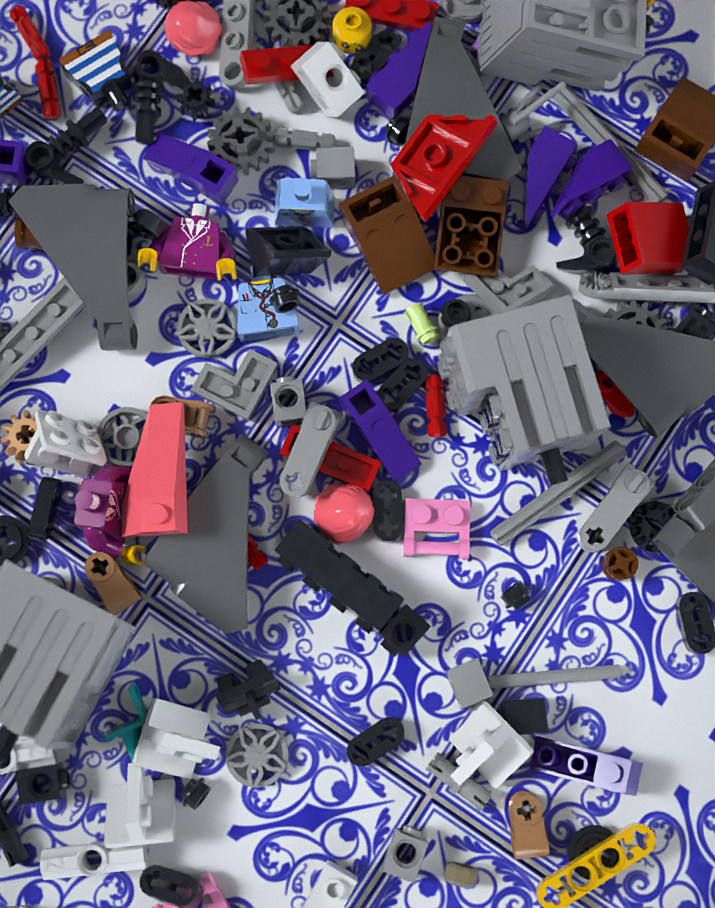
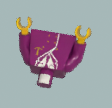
M192 204L190 219L175 217L172 224L164 229L158 239H154L148 248L138 251L137 267L140 268L142 264L150 263V271L153 272L156 271L157 261L159 260V266L163 274L222 281V275L229 273L232 274V280L237 278L235 266L236 251L229 236L220 230L219 223L208 221L210 207L204 204Z
M108 464L99 470L94 478L83 479L81 489L75 497L77 508L74 523L75 526L83 531L87 544L92 550L104 552L115 558L121 556L122 561L126 565H141L143 562L137 561L134 555L135 552H146V548L142 545L123 547L126 538L122 537L121 503L132 466Z

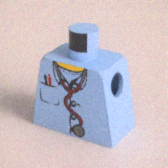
M281 179L276 192L274 225L334 228L335 196L328 182L323 179Z
M251 266L252 282L241 283L238 289L237 331L240 342L300 333L295 310L277 313L274 306H271L269 298L273 295L272 291L279 286L286 285L284 279H271L270 275L255 276L253 266Z

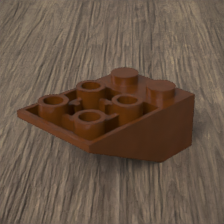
M682 76L641 137L635 152L688 183L715 141V95Z
M396 174L339 203V216L383 296L434 270V253L412 203Z
M459 176L441 203L434 270L489 277L498 276L509 181Z

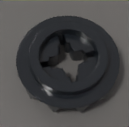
M658 500L643 503L633 512L630 518L629 529L632 539L640 548L653 553L661 552L653 542V538L658 532L650 538L652 526L646 520L655 521L663 516L661 523L663 528L675 514L671 505L659 502Z
M1 515L0 538H3L4 533L7 532V537L15 541L16 544L7 545L5 551H2L0 546V565L2 566L5 560L16 565V563L26 557L28 547L31 545L29 531L17 518Z
M586 825L574 832L573 837L568 843L569 862L585 853V851L581 850L582 847L592 848L597 838V842L601 843L614 833L601 825ZM607 848L603 851L608 857H601L602 864L606 867L615 866L619 861L618 851L615 848ZM579 866L574 869L578 875L590 880V871L587 867Z

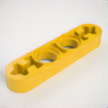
M641 823L627 825L542 879L536 888L538 902L543 908H565L648 855L656 844L654 832L648 826ZM634 831L641 834L646 833L647 836L643 839L645 845L641 848L634 844L627 848L632 854L627 858L625 850L617 844V841L622 839V842L627 845L634 840L632 834ZM607 848H615L619 854V861L613 867H606L601 862V854ZM579 866H585L590 871L589 882L582 886L574 884L572 880V872ZM565 876L567 884L574 892L569 894L568 890L564 888L558 892L557 897L559 900L553 903L550 899L544 901V897L547 895L545 888L551 885L552 888L558 889L564 885L559 878Z

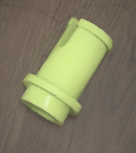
M422 302L416 303L404 311L417 334L416 340L421 341L422 345L430 344L439 337L437 332L439 328L437 325L432 324Z

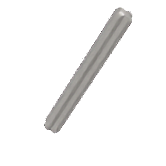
M567 86L553 96V100L596 145L609 139L614 142L633 168L626 177L650 202H662L666 198L667 191Z
M618 441L611 442L567 475L569 481L551 486L500 523L490 532L493 540L499 546L505 545L626 456V451L622 444Z

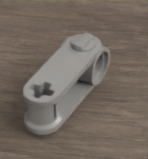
M316 401L311 402L280 477V487L284 493L296 498L308 494L329 445L338 431L343 417L342 412ZM298 474H301L300 480L304 482V486L302 488L296 487L294 491H291L292 485L288 483V479L290 477L296 478Z
M628 463L612 483L608 493L577 534L579 546L589 553H595L604 549L656 482L650 479L643 471ZM597 530L599 532L597 538L601 542H595L590 545L587 542L589 535L586 532L591 533Z

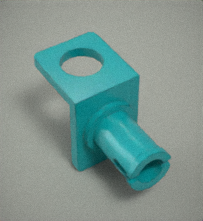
M136 683L130 684L128 691L139 717L107 730L104 735L105 741L117 736L118 738L122 737L131 762L142 733L140 728L145 724L148 715L147 707Z

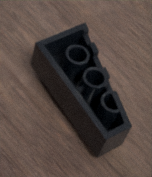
M299 519L275 548V552L279 555L276 561L291 573L296 568L305 576L302 582L316 593L320 589L331 596L328 602L341 613L349 610L357 617L354 623L366 633L370 634L372 630L379 633L402 604L404 598L396 592L392 595L387 591L388 588L373 574L364 573L353 559L343 552L339 553L336 551L332 543Z

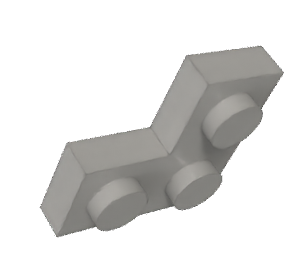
M534 265L510 279L499 268L497 277L465 274L464 282L496 314L535 304L551 294L554 288V284Z
M249 349L235 376H232L206 362L191 391L205 400L249 421L277 370L278 363Z

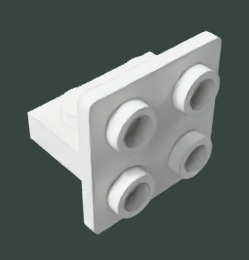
M37 409L34 415L37 430L24 454L26 462L87 478L94 464L102 467L105 466L107 458L97 433V428L92 423L86 420H73L64 417L56 411L46 412Z
M154 698L132 763L139 767L190 779L196 762L202 763L203 757L217 760L219 754V746L204 741L211 715L203 711Z
M484 702L450 737V742L462 753L456 760L459 767L450 776L460 786L477 769L494 788H497L534 751L488 702Z
M128 763L127 784L110 785L108 787L104 833L105 847L115 848L173 841L176 793L174 779L152 781L151 775H146L143 767Z

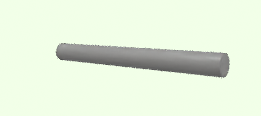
M617 664L487 676V681L491 689L611 679L620 678L621 669L620 665Z

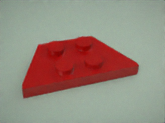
M427 114L390 165L423 221L427 222L497 126L495 117L486 115L485 120L468 119L467 115L445 117L443 115Z

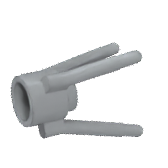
M565 81L560 82L525 110L521 111L542 89V85L537 84L510 112L501 117L502 120L500 122L510 143L517 140L521 145L528 139L539 136L544 127L527 132V129L531 127L527 116L566 86ZM558 122L548 125V127L556 130L561 128L562 124Z

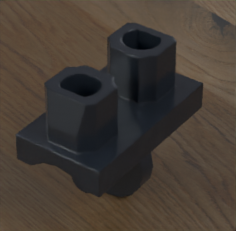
M256 660L245 667L250 680L238 684L233 673L217 678L219 694L215 696L218 704L222 706L226 714L237 710L239 716L242 717L252 712L255 719L259 720L263 718L260 708L271 703L268 695L281 689L272 671H268L261 660Z

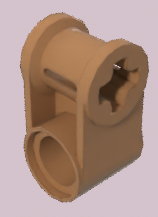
M167 395L158 396L151 402V404L183 402L185 435L203 439L208 438L206 428L209 414L214 411L213 405L202 401L185 400Z
M96 552L87 558L85 572L98 591L103 604L112 615L116 616L142 598L139 590L124 572L115 557L104 552ZM99 560L109 563L105 568L107 571L106 575L96 573L95 571L99 567L97 563Z
M521 790L515 792L508 801L511 825L510 837L514 859L521 860L549 856L548 836L544 825L541 803L528 791ZM526 800L533 808L528 809V815L524 816L517 808H521L523 806L522 801Z

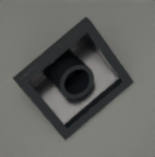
M303 226L246 228V238L255 276L312 273L331 257L332 250Z

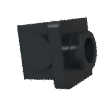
M702 305L699 309L692 306L673 332L709 339L715 332V314Z

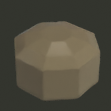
M448 861L446 863L444 878L447 882L463 888L476 885L478 876L476 867Z

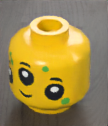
M347 7L340 10L334 17L332 37L334 44L340 51L346 54H358L370 42L372 38V22L366 11L358 7Z

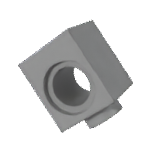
M354 147L316 148L317 159L310 160L311 179L326 180L331 189L355 188Z
M286 376L276 379L277 383H270L276 427L302 424L307 412L302 379L296 380L294 376ZM286 394H293L298 400L294 406L284 407L280 404L281 398Z
M478 658L445 671L460 708L468 707L470 712L475 711L484 702H487V698L494 696Z
M404 825L403 830L395 828L382 864V871L415 883L428 846L427 839L422 838L423 832ZM403 843H410L415 847V855L410 860H401L396 855L397 848Z

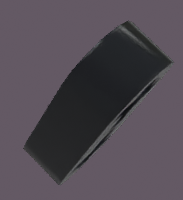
M386 30L380 31L352 60V70L359 76L361 84H366L368 78L376 70L381 71L387 65L390 55L396 49H399L400 42L395 33ZM391 43V51L386 48L379 54L380 44L387 45ZM373 60L371 72L368 70L360 72V65L367 66Z
M145 208L135 209L134 217L128 218L127 227L144 239H158L167 227L166 223L159 216Z
M390 338L355 358L352 365L354 378L359 383L367 379L371 384L394 372L408 359L407 344L399 338ZM389 347H393L394 350H402L399 355L400 359L397 361L393 357L385 361L382 358L388 355ZM362 362H365L367 365L375 362L379 363L372 368V375L368 376L366 373H359Z
M416 359L406 360L380 386L377 394L383 403L385 391L391 394L397 387L401 389L396 397L398 403H384L390 413L399 411L424 385L427 377L425 365ZM415 368L418 369V378L420 380L411 379L404 385L402 382L407 377L405 370L413 371Z
M46 476L42 478L30 520V537L45 540L50 537L62 491L61 479Z
M385 480L378 483L373 490V530L378 540L391 543L400 537L403 529L402 492L397 483ZM385 487H389L390 492L396 493L397 496L391 498L390 509H384V499L378 498V494L383 493ZM385 514H391V524L397 525V530H393L389 537L385 536L383 530H379V526L384 525Z
M698 592L682 594L677 599L675 608L683 643L686 649L694 654L711 652L715 647V629L707 599ZM689 598H691L693 603H699V609L695 610L696 621L693 619L692 612L685 611L684 605L689 603ZM695 625H698L700 635L707 636V641L702 643V649L699 644H693L692 637L697 636Z
M385 717L349 741L347 746L348 759L356 766L371 764L402 742L404 738L402 723L393 717ZM385 723H388L389 726H398L399 730L395 732L397 737L395 741L391 742L389 738H385L378 743L376 737L384 732L382 726ZM373 740L375 746L367 751L369 757L366 760H363L362 757L355 758L352 753L356 750L354 746L356 742L366 745Z
M160 865L147 867L139 880L140 889L144 894L156 901L177 908H195L203 898L204 892L200 882L190 875ZM160 878L167 883L166 888L161 886L153 887L151 881ZM189 887L193 891L191 896L183 897L175 892L176 888L187 889Z

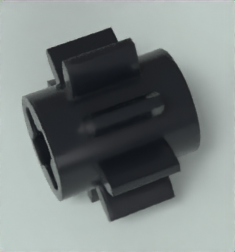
M198 79L195 84L188 85L183 83V94H176L177 102L183 104L179 108L181 115L189 113L192 116L193 122H196L197 118L202 116L208 119L209 107H216L215 99L210 98L213 93L212 87L207 86L204 89Z

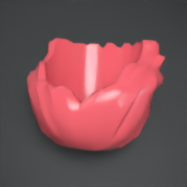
M189 0L182 1L174 5L166 16L164 23L165 36L176 50L187 56L212 55L217 48V43L221 36V20L216 9L210 7L207 3Z
M343 483L328 484V487L316 496L314 521L317 523V528L321 531V534L325 535L326 540L338 546L342 543L355 541L370 526L374 517L373 502L370 495L362 488Z

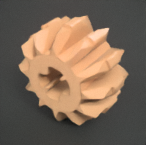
M28 410L22 411L21 419L14 414L10 416L14 424L12 426H2V429L9 433V435L3 436L0 439L2 444L9 445L5 453L10 457L15 455V461L20 464L25 461L24 454L30 444L26 443L24 438L29 437L30 431L35 434L37 430L35 413L31 416Z

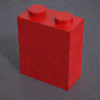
M628 201L606 214L621 275L677 274L684 270L681 268L689 225L683 203Z

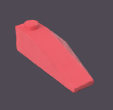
M183 402L150 405L121 503L123 538L188 534Z

